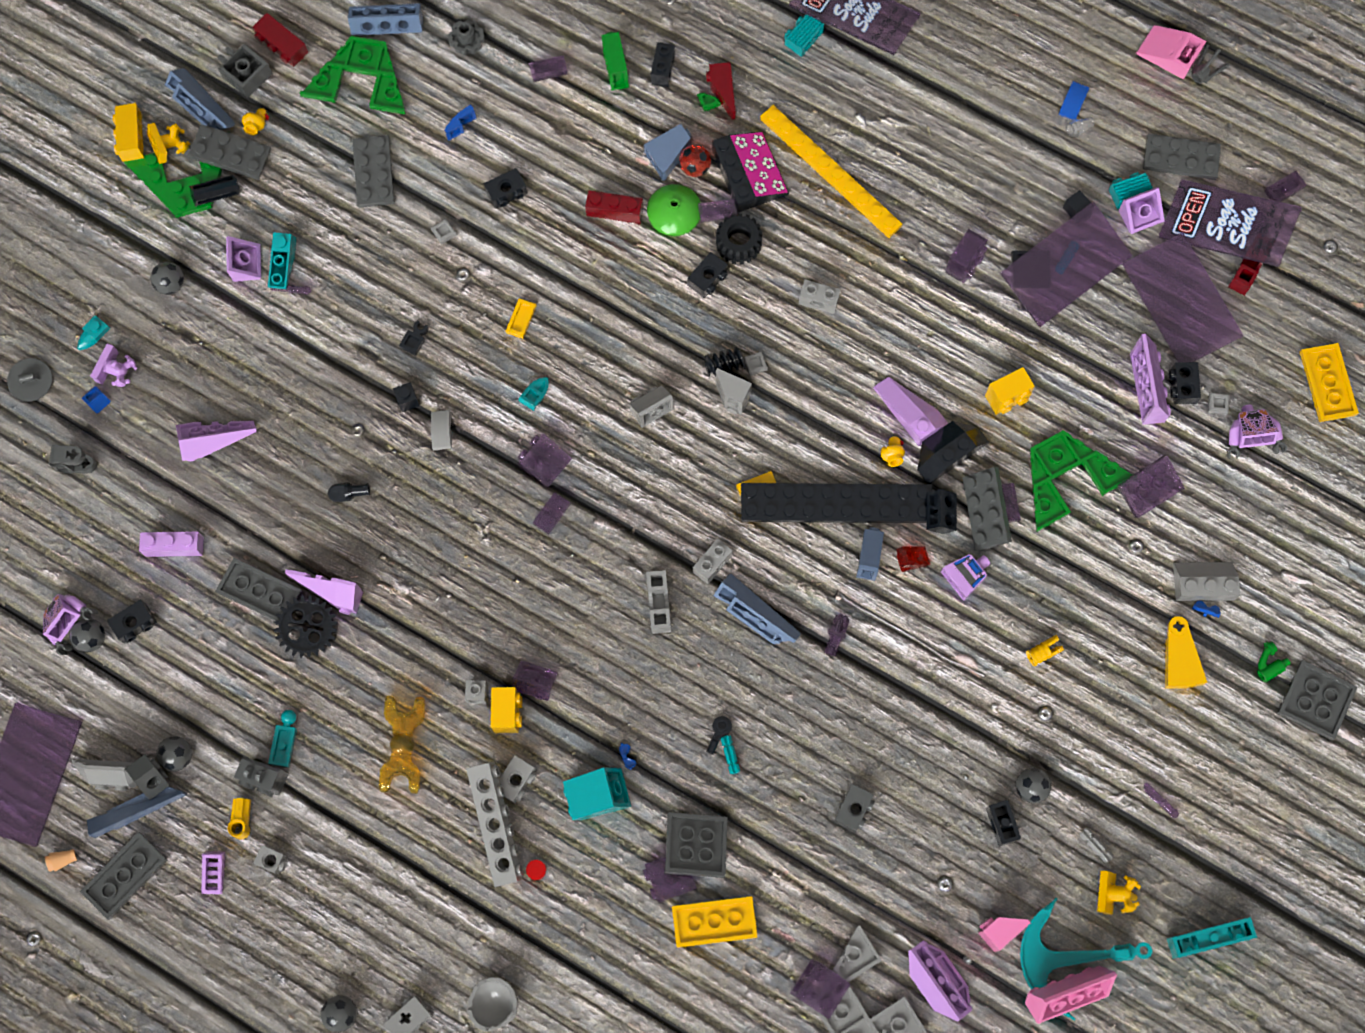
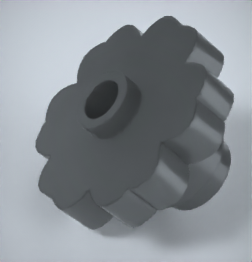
M468 19L465 22L458 21L452 25V32L448 33L450 46L454 47L456 53L467 55L468 52L475 54L481 50V43L485 41L484 31L478 27L477 22Z

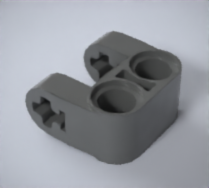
M51 446L49 465L59 472L89 474L94 472L97 467L96 460L89 455H85L84 451L76 446ZM89 461L90 465L86 467L82 465V463L86 464Z

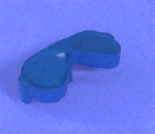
M1200 600L1192 608L1193 610L1204 612V617L1210 614L1219 618L1221 615L1218 606L1207 607Z
M621 743L619 751L625 768L632 770L636 766V761L627 757L631 747L629 744Z

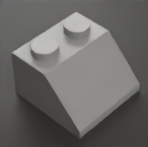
M717 368L716 386L724 407L732 414L736 415L738 413L742 415L751 397L752 383Z
M662 385L658 388H651L642 397H635L629 404L630 411L641 428L674 410L673 397Z

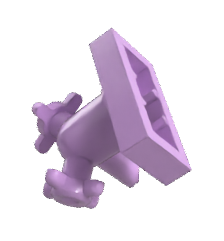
M106 344L90 377L96 383L103 385L107 375L111 374L117 376V380L111 382V384L117 387H124L130 383V380H124L127 370L131 367L134 370L137 369L135 360L126 355V362L123 364L117 362L116 358L119 352L114 346Z

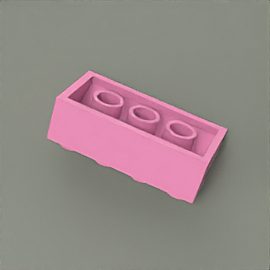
M1100 965L1094 968L1088 967L1081 973L1076 975L1070 974L1058 982L1055 980L1042 988H1033L1028 992L1025 1004L1037 1024L1108 997L1117 974L1115 971Z

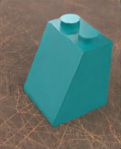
M601 768L563 781V792L568 801V812L572 820H584L632 807L622 768Z

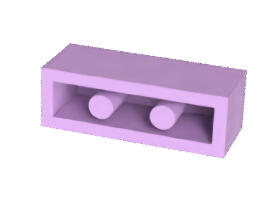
M198 531L140 533L139 552L145 557L203 556L204 537Z

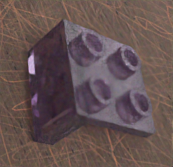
M811 959L790 994L829 1019L848 990L850 983L820 962Z

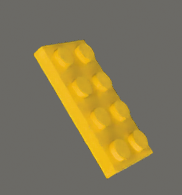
M1339 343L1302 349L1300 356L1319 422L1357 416L1359 412Z
M752 896L672 906L677 948L757 938Z

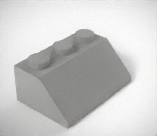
M1232 562L1173 563L1176 601H1234L1240 596L1239 576Z

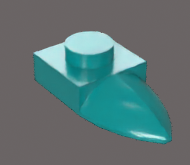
M94 315L82 328L84 331L78 340L77 349L84 350L93 346L107 333L110 327Z
M543 377L533 381L520 395L518 401L534 411L544 399L548 390V378Z

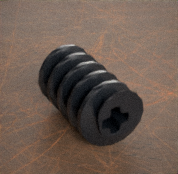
M734 347L733 353L730 349H727L726 355L723 351H719V357L716 353H712V359L705 355L704 364L709 379L711 373L716 377L717 368L723 371L727 368L732 373V367L734 366L739 371V365L741 364L746 369L743 355L737 347Z

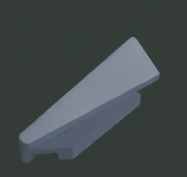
M185 68L170 71L165 86L174 91L172 98L202 125L215 129L235 126L236 123Z
M729 574L722 581L713 595L729 604L726 611L772 644H780L783 641H792L794 643L801 635L798 630L732 574Z
M167 787L151 800L143 793L108 810L106 814L88 819V835L97 838L113 829L118 830L186 796V793Z

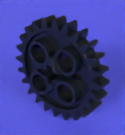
M301 595V601H297L294 597L293 604L287 601V608L280 607L283 614H276L280 621H274V624L279 626V628L274 629V632L280 633L275 638L276 640L282 639L279 646L286 645V653L293 650V657L297 652L300 653L301 659L304 654H307L308 659H310L313 652L317 657L318 650L325 653L324 646L331 647L329 640H335V637L331 634L338 631L332 628L338 624V622L332 621L336 614H329L332 608L325 609L326 602L320 605L319 598L312 601L311 595L308 600H305L304 596ZM296 611L303 614V618L299 621H295L292 618V614ZM319 614L323 620L316 624L311 620L312 616ZM307 622L308 626L322 627L323 630L319 631L308 628L307 632H305L302 627H290L288 624L293 623L303 626ZM291 631H298L300 637L297 640L290 639L289 633ZM316 633L320 639L318 642L312 643L308 639L309 635Z

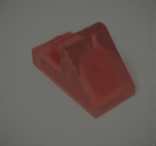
M908 546L896 549L897 559L902 572L930 565L925 546Z

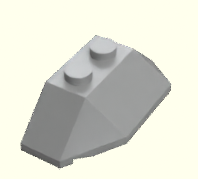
M72 759V764L89 784L95 786L97 790H107L108 787H115L116 791H127V788H135L137 786L125 770L133 762Z

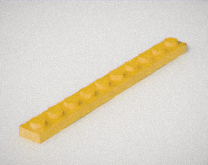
M774 105L760 116V120L884 235L890 238L902 227V223Z

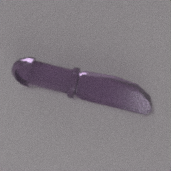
M292 285L287 286V290L270 288L272 291L291 292L292 294L308 295L311 293L310 287Z
M1145 783L1144 789L1146 794L1159 804V807H1162L1170 817L1178 818V810L1172 807L1149 783Z

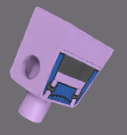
M969 554L943 567L941 573L964 601L987 577L983 569L990 565V561L984 555L975 560Z

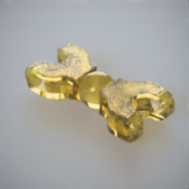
M387 695L385 698L384 716L388 724L393 727V737L390 740V749L392 751L390 760L380 769L379 789L381 793L388 792L392 779L399 775L405 776L408 779L409 790L412 794H418L421 775L418 767L412 763L411 753L415 747L412 737L414 729L424 720V697H417L413 709L408 713L397 711L394 696Z

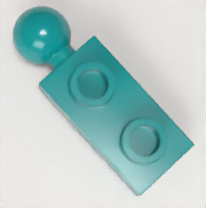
M293 710L283 711L281 714L283 726L276 725L268 761L269 765L289 768L297 732L296 728L291 727L297 718Z

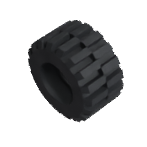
M738 213V216L731 214L730 218L725 217L724 223L720 222L719 228L716 230L717 251H720V256H725V261L729 262L731 260L732 264L735 265L736 262H740V265H742L744 261L749 263L751 258L755 259L757 253H760L762 246L760 224H756V219H750V215L747 214L742 216V213ZM736 233H742L750 240L743 245H736L729 240V237Z

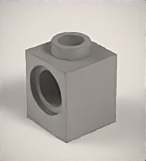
M466 680L465 701L468 704H487V682Z
M262 845L253 864L279 875L287 866L288 861L286 859L288 856ZM275 855L276 863L273 866H269V858Z

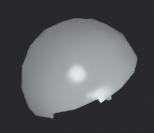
M487 978L480 981L473 988L469 997L467 1011L470 1020L477 1028L484 1032H491L505 1026L515 1018L518 1012L519 1001L515 990L508 982L500 978Z

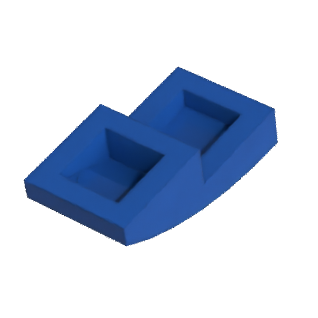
M1072 81L1058 115L1076 121L1089 87Z
M472 105L464 108L448 123L445 128L448 141L463 134V126L477 119Z

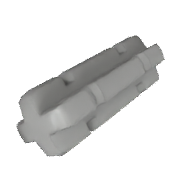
M1085 828L1080 833V837L1087 841V844L1097 855L1101 856L1100 858L1104 863L1110 862L1114 857L1113 854L1106 850L1105 845L1096 836L1092 835L1093 832L1089 828Z

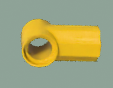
M233 799L231 821L227 829L229 834L238 840H244L250 834L249 819L252 801L250 799ZM242 825V831L239 834H236V827Z

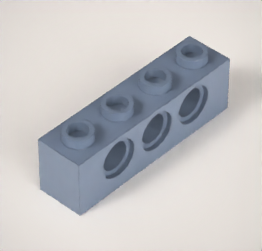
M420 3L349 7L348 12L351 35L417 33L423 30L424 20Z

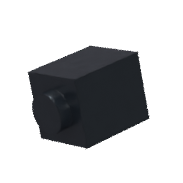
M1080 190L1069 197L1063 205V209L1076 224L1081 220L1086 221L1089 219L1094 207Z
M411 382L393 388L402 412L420 406Z

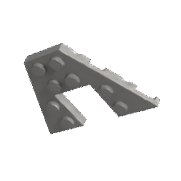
M860 925L857 926L813 1004L830 1033H927L905 996L872 1018H869L848 982L882 960Z

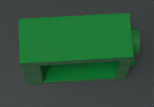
M608 32L601 35L611 91L629 88L627 66L619 32Z

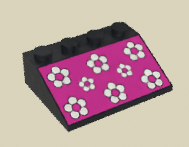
M763 131L731 134L712 141V152L738 213L789 195Z

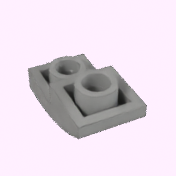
M450 410L431 412L433 451L452 448L453 433L451 431L452 414Z

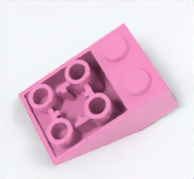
M1154 25L1136 54L1184 80L1201 53L1206 41L1189 32Z

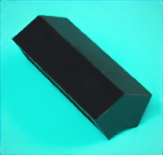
M234 175L189 186L195 206L239 195L240 191Z

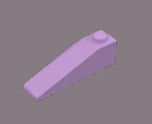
M887 377L873 387L918 447L925 439L948 424L936 408L890 377Z
M231 421L227 425L219 424V422H212L211 425H201V422L175 425L182 461H195L197 458L209 455L256 432L254 421Z
M285 570V574L289 578L339 609L340 613L350 615L352 612L357 614L363 594L357 583L338 578H331L330 581L321 575L311 578L312 576L308 573Z

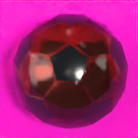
M692 144L682 150L679 157V165L686 175L699 177L709 170L711 156L705 147Z

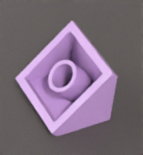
M1158 187L1123 200L1119 213L1130 234L1165 221Z
M227 236V273L233 282L261 279L260 244Z

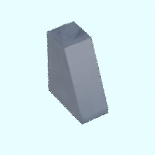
M682 124L644 144L645 155L663 181L667 179L684 156L681 154L683 149L686 147L689 149L691 146V133L687 128L684 129Z
M870 527L864 530L856 578L876 580L884 532H881L878 528Z

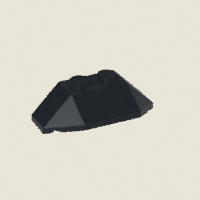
M951 421L922 442L917 471L927 484H932L986 446L989 440L978 427Z

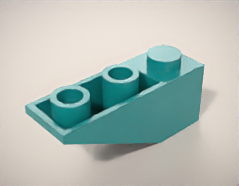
M273 232L268 288L287 290L297 237L292 234Z

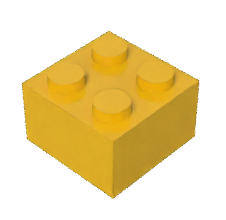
M1024 367L990 383L985 397L995 415L999 413L1005 414L1012 410L1013 406L1017 404L1021 406L1027 403L1035 386Z
M515 687L491 688V728L495 733H519V728H522V716H520L519 708L523 706V699Z

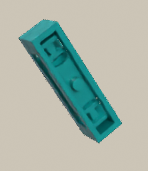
M1249 917L1167 938V943L1172 959L1254 939L1257 938L1252 919Z

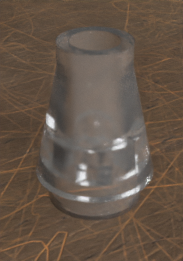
M1090 116L1070 120L1066 124V131L1070 137H1078L1089 128L1094 127V120Z

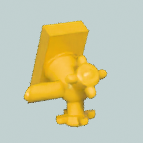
M155 123L147 124V136L159 164L167 162L166 149L177 147L179 149L176 153L184 154L190 145L189 141L186 143L180 141L178 134L184 133L185 130L181 129L176 123L172 126H167L166 129L170 130V133L164 135L159 134Z
M1101 871L1097 912L1113 915L1114 902H1124L1125 907L1121 909L1122 913L1135 911L1136 907L1140 904L1135 902L1138 896L1132 893L1134 887L1141 888L1138 881L1125 875L1126 885L1117 886L1115 885V873Z

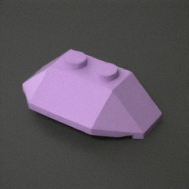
M924 940L909 950L910 977L932 1009L957 1022L970 1013L972 1005H970L968 985L945 952Z

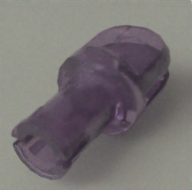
M837 614L831 628L827 631L830 637L824 651L825 654L836 657L840 641L846 639L845 633L849 624V618L846 615Z

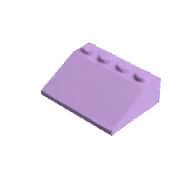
M1142 334L1130 353L1142 425L1164 423L1170 416L1171 409L1170 405H1167L1166 402L1167 388L1163 385L1164 371L1160 369L1159 363L1161 362L1160 351H1157L1156 344L1147 334Z

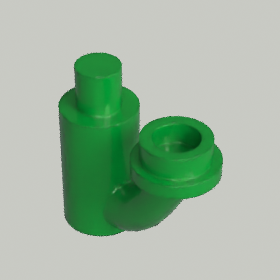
M1272 641L1264 643L1265 648L1258 662V675L1265 683L1286 671V667L1291 664L1288 658H1284L1283 660L1277 659L1267 665L1269 654L1273 656L1277 652V647Z

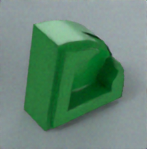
M706 93L697 94L704 112L721 106L717 97Z

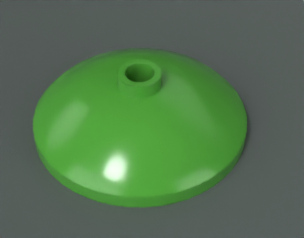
M670 184L659 188L652 194L647 205V215L651 225L660 233L668 236H680L692 231L697 226L702 215V206L699 197L693 190L683 185Z

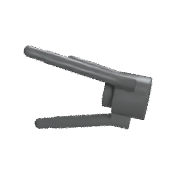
M1209 44L1205 46L1195 67L1191 71L1192 79L1198 84L1203 82L1207 84L1211 78L1229 67L1227 63L1212 74H1209V65L1220 53V49L1212 55L1205 65L1202 64L1200 66L1207 53Z

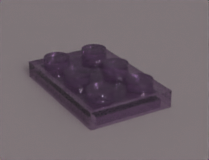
M1166 455L1117 485L1135 518L1141 517L1185 489Z

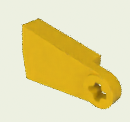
M1174 617L1168 622L1167 639L1165 640V688L1185 689L1205 685L1207 680L1189 629V624L1183 617ZM1176 622L1183 626L1180 632H1178L1177 628H1173Z

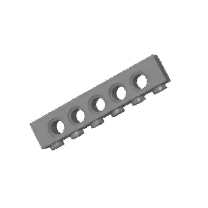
M495 761L466 768L494 887L518 882L523 879L524 871L517 857L519 850L513 840L514 829L508 820L509 808L503 799L505 792L498 778L500 776L499 767L495 765ZM484 779L490 781L489 789L484 787ZM490 798L495 802L494 809L488 805ZM494 818L499 820V828H496L493 825ZM498 838L504 840V848L498 845ZM503 858L508 859V868L503 865Z

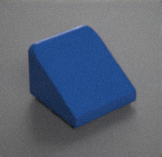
M96 386L82 397L86 404L97 414L110 403V400Z

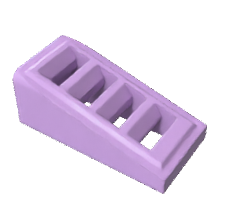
M205 851L202 853L201 894L223 893L225 851ZM209 858H218V862H209ZM218 867V870H208V868ZM208 875H218V879L208 878ZM207 883H218L217 887H207Z

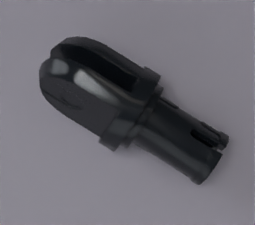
M350 482L332 485L328 490V497L333 502L352 501L354 497L370 495L369 483L353 486Z

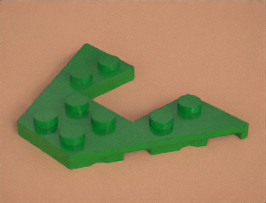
M351 36L345 45L336 52L335 57L328 61L320 69L319 74L312 78V82L299 93L301 97L336 103L344 71L377 76L369 104L370 109L406 114L385 41Z
M155 153L144 155L142 159L124 161L125 165L176 218L213 207L214 201L195 206L189 186L218 179L221 176L222 168L199 161L201 174L168 183L164 164H159Z
M1064 430L1031 447L1029 451L1036 531L1038 532L1071 513L1052 480L1083 465L1101 495L1104 496L1135 479L1136 475L1121 468L1116 462L1108 460L1100 452L1090 449L1082 441L1074 439Z

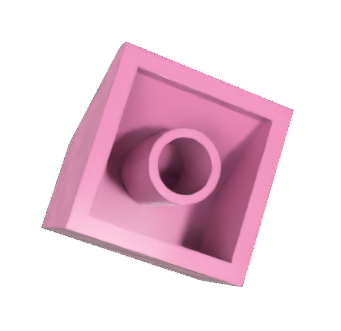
M1002 917L990 918L979 926L982 930L978 934L996 952L1000 951L1026 928L1030 921Z

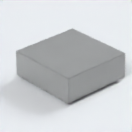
M447 219L431 228V231L441 245L457 235Z
M762 352L744 357V362L750 376L768 370Z
M1210 393L1208 413L1227 415L1229 412V395Z

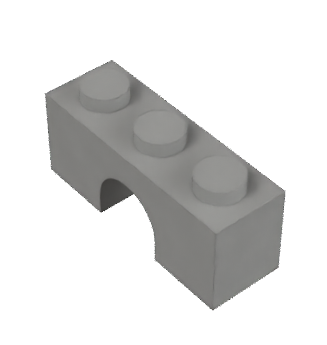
M666 570L646 572L652 634L671 632Z

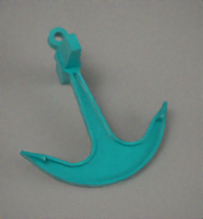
M1057 898L1041 909L1031 920L1024 932L1020 948L1022 971L1031 990L1036 987L1042 988L1046 986L1049 974L1052 970L1059 967L1109 958L1116 962L1130 961L1136 955L1141 959H1147L1152 955L1153 951L1151 945L1147 942L1139 943L1136 948L1129 943L1114 945L1110 950H1049L1042 943L1041 930L1049 919L1058 900ZM1143 946L1148 949V953L1145 955L1140 952V948ZM1070 1012L1062 1014L1066 1017L1071 1018L1073 1021H1075L1076 1019L1072 1016Z

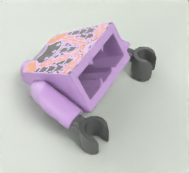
M1252 405L1243 406L1242 412L1233 421L1229 431V445H1231V449L1226 454L1227 458H1231V451L1236 453V459L1240 456L1237 445H1239V448L1275 444L1272 448L1274 454H1279L1278 446L1281 447L1282 453L1285 452L1287 445L1282 442L1281 424L1272 416H1269L1268 412L1264 409L1254 410Z
M56 595L43 614V635L53 645H57L56 652L59 655H68L67 651H72L73 649L70 643L63 644L61 641L81 615L80 612H82V617L86 620H94L91 617V613L98 614L96 609L86 608V604L75 596Z

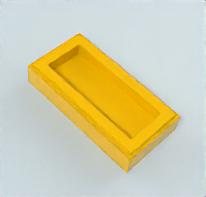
M519 298L506 328V333L524 339L537 305Z

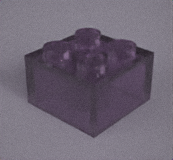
M968 229L949 258L945 273L962 283H965L968 278L971 280L976 272L977 265H980L986 256L988 240Z

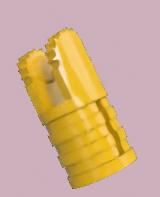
M1054 635L1026 651V656L1034 667L1064 650L1061 645L1051 650L1049 649L1050 645L1059 640L1058 635Z

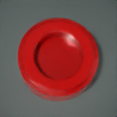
M532 860L526 867L528 877L536 881L544 878L547 872L545 864L540 860Z

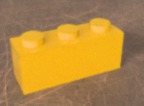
M132 103L115 106L113 121L116 129H113V134L116 139V144H114L116 155L120 156L122 162L144 158L142 113L138 105Z

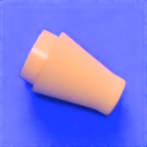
M74 849L51 852L48 856H45L49 872L53 870L56 872L66 865L77 861Z

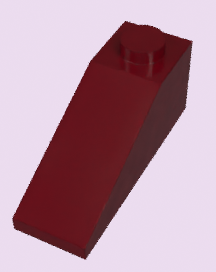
M731 62L709 64V71H706V82H710L712 92L719 99L730 118L735 120L736 110Z

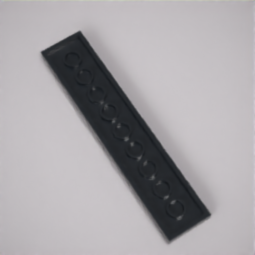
M741 483V522L927 523V492L932 491V485Z

